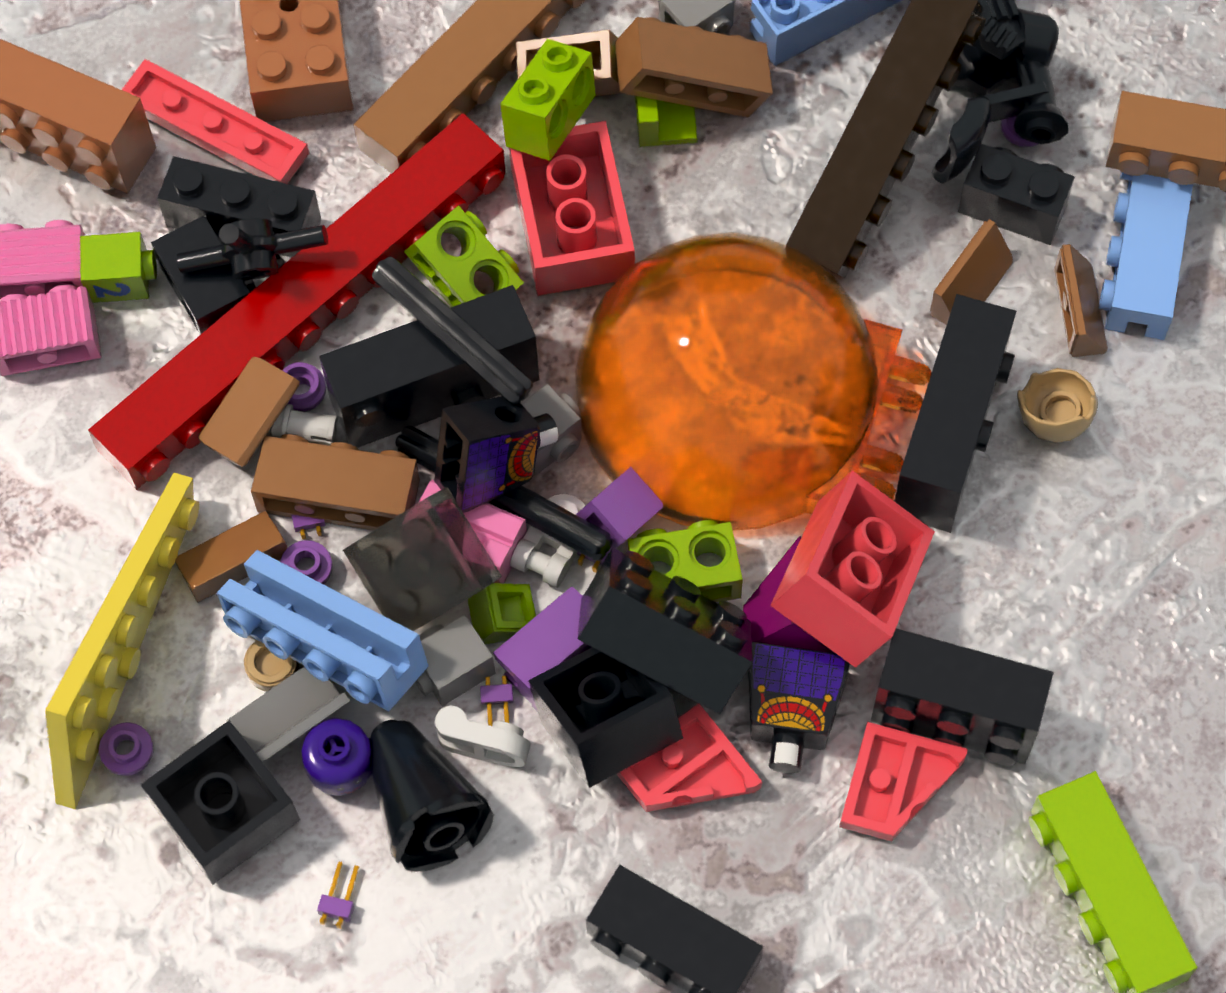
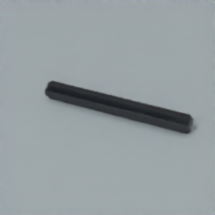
M414 426L404 427L401 434L395 440L398 451L406 454L410 459H416L418 464L435 472L439 440ZM522 485L489 501V503L502 510L526 519L527 524L593 560H602L612 546L609 532Z

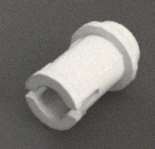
M287 404L286 408L283 409L272 425L271 437L280 438L284 434H293L307 439L310 443L330 446L335 441L338 417L336 415L293 410V405Z

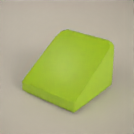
M484 583L468 598L472 626L484 644L507 641L536 617L530 584Z

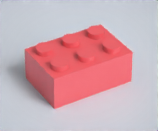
M606 121L574 126L550 161L509 148L511 170L537 296L635 279V249Z
M852 470L817 502L770 606L856 668L892 638L935 531Z

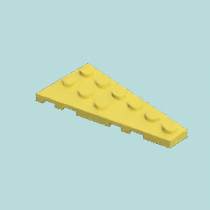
M173 472L45 709L56 804L76 810L98 755L100 741L115 714L127 679H132L138 669L141 657L140 646L172 566L176 561L187 530H192L198 517L199 501L194 500L193 478Z

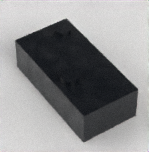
M513 285L451 307L455 313L532 380V383L540 380L536 336ZM418 320L319 356L329 397L347 443L357 448L402 432L406 426L415 427L437 419L442 415V408L490 399L500 395Z
M956 294L901 468L894 502L925 525L951 533L975 452L976 450L985 452L994 422L985 419L996 383L999 381L1007 384L1015 354L1006 352L1017 312L1016 310Z

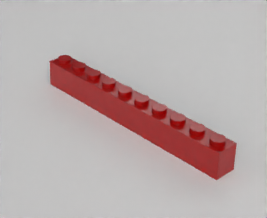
M462 113L327 227L328 245L300 250L278 269V273L269 276L89 428V434L97 451L136 490L147 481L153 482L160 478L169 468L170 461L185 448L191 449L201 443L198 439L199 434L252 357H259L283 370L285 363L296 353L307 351L313 347L320 339L322 331L336 319L341 320L349 316L357 307L359 299L373 287L380 288L372 278V273L376 269L378 262L390 256L403 263L408 258L404 251L458 205L464 212H467L469 205L482 194L488 195L495 191L502 183L506 174L504 149Z

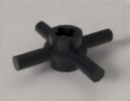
M263 218L245 219L222 226L219 237L225 243L224 245L178 253L176 258L178 269L181 273L231 264L233 278L240 280L260 279L278 273V269L284 265L282 257L278 254L328 245V235L324 225L273 235L271 220Z

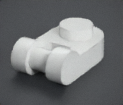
M568 494L554 495L548 499L575 515L585 507L581 500ZM530 525L524 538L520 540L513 552L510 566L524 573L529 569L543 575V582L558 588L572 565L577 551ZM545 543L558 550L551 557L540 552L539 549Z
M446 706L438 711L435 717V726L440 745L445 750L508 767H523L525 765L531 743L523 737L524 731L520 727L503 721H495L492 726L467 720L464 711L456 706Z

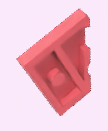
M699 703L678 718L683 739L617 773V776L646 812L755 793L762 788L761 779Z
M867 722L839 827L892 842L965 761L968 749Z

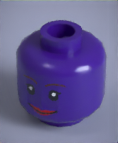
M339 718L322 721L313 727L305 737L301 750L303 766L313 785L322 792L336 796L352 794L363 787L372 775L370 769L372 752L369 738L363 729L352 721Z

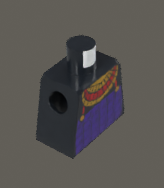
M502 396L442 408L434 481L460 514L468 512L528 483L532 479L538 448L556 443L558 440L556 423L548 413L532 417L521 402L513 405Z
M752 642L753 663L748 669L751 739L772 743L769 758L770 769L782 773H798L801 770L803 748L824 750L847 682L850 663L836 653Z

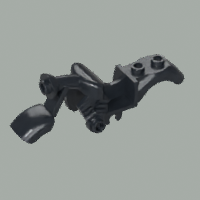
M978 0L984 9L981 17L985 18L986 21L973 46L966 44L957 62L962 64V68L954 84L955 87H968V92L971 94L976 92L978 97L967 100L963 115L951 128L947 151L936 162L932 171V175L938 183L944 184L968 167L979 150L990 122L1016 117L1014 121L1015 133L1021 138L1036 144H1049L1061 140L1068 134V122L1060 109L1056 107L1054 87L1048 68L1056 50L1059 36V28L1056 21L1049 15L1019 9L1016 6L1015 0ZM1005 82L1019 84L1017 88L988 94Z

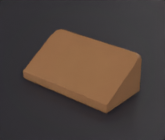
M989 219L982 224L934 290L930 315L947 325L956 294L985 302L1012 264V254L995 222Z
M1070 244L1062 245L1058 253L1054 272L1069 354L1072 357L1104 354L1107 352L1108 347L1101 310L1099 309V299L1092 265Z
M255 356L252 357L199 434L198 439L224 459L241 467L246 466L299 387L300 381L265 360Z
M263 511L177 556L175 563L198 603L216 594L229 579L239 582L248 577L244 563L256 550L279 561L287 549V545L267 512Z

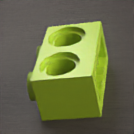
M550 39L544 42L500 103L506 147L548 161L552 159L596 96L592 52Z
M459 205L404 251L450 307L485 295L480 293L474 285V274L478 271L490 276L494 285L493 292L511 285L517 290L524 283L517 275L520 270L513 258L504 250L500 249L497 251L485 237L487 230L480 219L470 211L464 212ZM443 233L452 234L460 241V256H451L443 250L441 246V236Z
M702 520L691 524L684 530L667 532L659 528L649 529L639 533L636 538L628 539V551L644 556L651 563L661 561L668 564L671 570L664 575L671 579L674 576H680L691 581L700 589L701 595L710 600L720 602L741 598L743 579L731 522L718 524L714 520ZM714 553L721 557L723 561L716 566L708 567L700 564L696 559L701 554Z

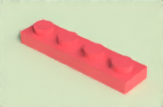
M144 59L122 89L141 99L148 120L254 176L288 184L309 155L307 143L147 59Z

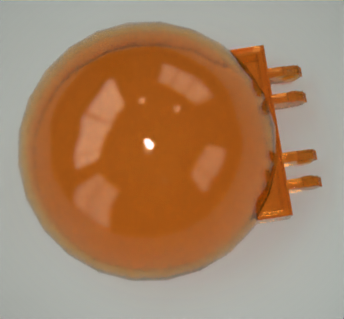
M729 232L697 235L663 246L633 264L602 296L583 333L575 370V390L582 432L592 457L611 482L631 466L663 502V508L656 513L657 515L684 526H690L702 520H714L718 524L731 522L732 530L735 531L761 529L804 513L812 515L817 502L852 470L893 500L896 493L893 484L883 479L879 480L876 477L862 474L860 470L861 467H865L879 472L890 473L891 475H897V473L901 472L904 462L902 456L892 451L869 445L881 405L899 411L916 413L920 410L923 402L921 394L911 389L907 390L904 387L888 383L889 378L912 383L913 385L925 386L929 382L932 372L929 366L897 356L902 329L863 319L857 304L832 273L805 253L767 237Z

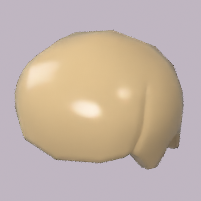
M1055 368L1040 374L1033 373L1025 388L1017 392L1018 406L1025 427L1039 439L1055 443L1071 441L1089 428L1098 408V399L1092 384L1077 371Z

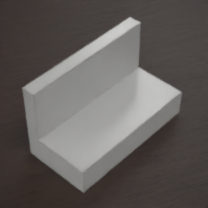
M303 666L226 721L230 720L259 759L264 762L350 702L345 692H338L330 679L326 682L315 678Z

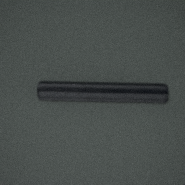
M389 256L378 262L376 269L372 273L374 282L510 404L516 405L527 398L533 387L532 380L395 258Z

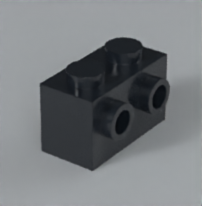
M981 143L963 184L958 213L983 222L990 219L996 223L997 227L1051 246L1067 207L1075 176L1064 173L1062 169L1048 163L1038 164L1021 158L1007 148H993Z

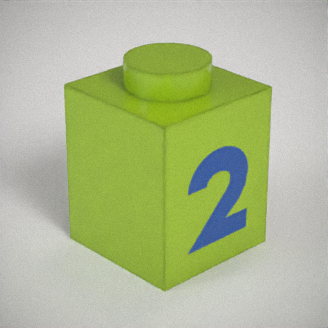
M141 232L80 236V279L82 286L87 288L92 303L149 299V280L157 279V261L154 250L146 249Z

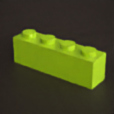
M1094 771L1038 795L1031 809L1032 816L1029 817L1032 833L1041 847L1048 845L1057 863L1053 865V871L1063 893L1067 896L1073 894L1082 912L1078 914L1080 928L1091 945L1098 944L1107 962L1103 964V971L1114 993H1161L1188 981L1198 967L1097 772Z

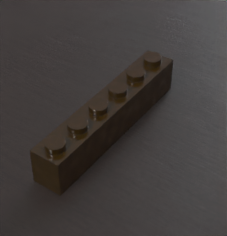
M911 0L785 248L844 278L849 270L854 272L858 270L869 248V245L864 243L872 225L879 227L889 212L892 200L887 198L894 182L896 180L902 182L914 163L915 155L910 153L919 134L926 137L936 121L939 110L934 108V105L942 89L949 92L960 74L962 64L957 62L965 45L973 46L982 32L986 19L981 17L984 9L978 0Z

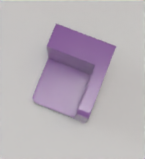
M630 466L576 515L609 532L610 539L612 540L611 548L616 549L661 510L663 502Z

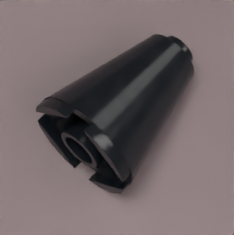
M392 719L376 726L369 738L372 752L370 769L390 852L397 864L402 862L405 870L411 872L430 871L458 859L455 850L468 840L473 848L480 843L490 830L494 817L488 801L411 722Z

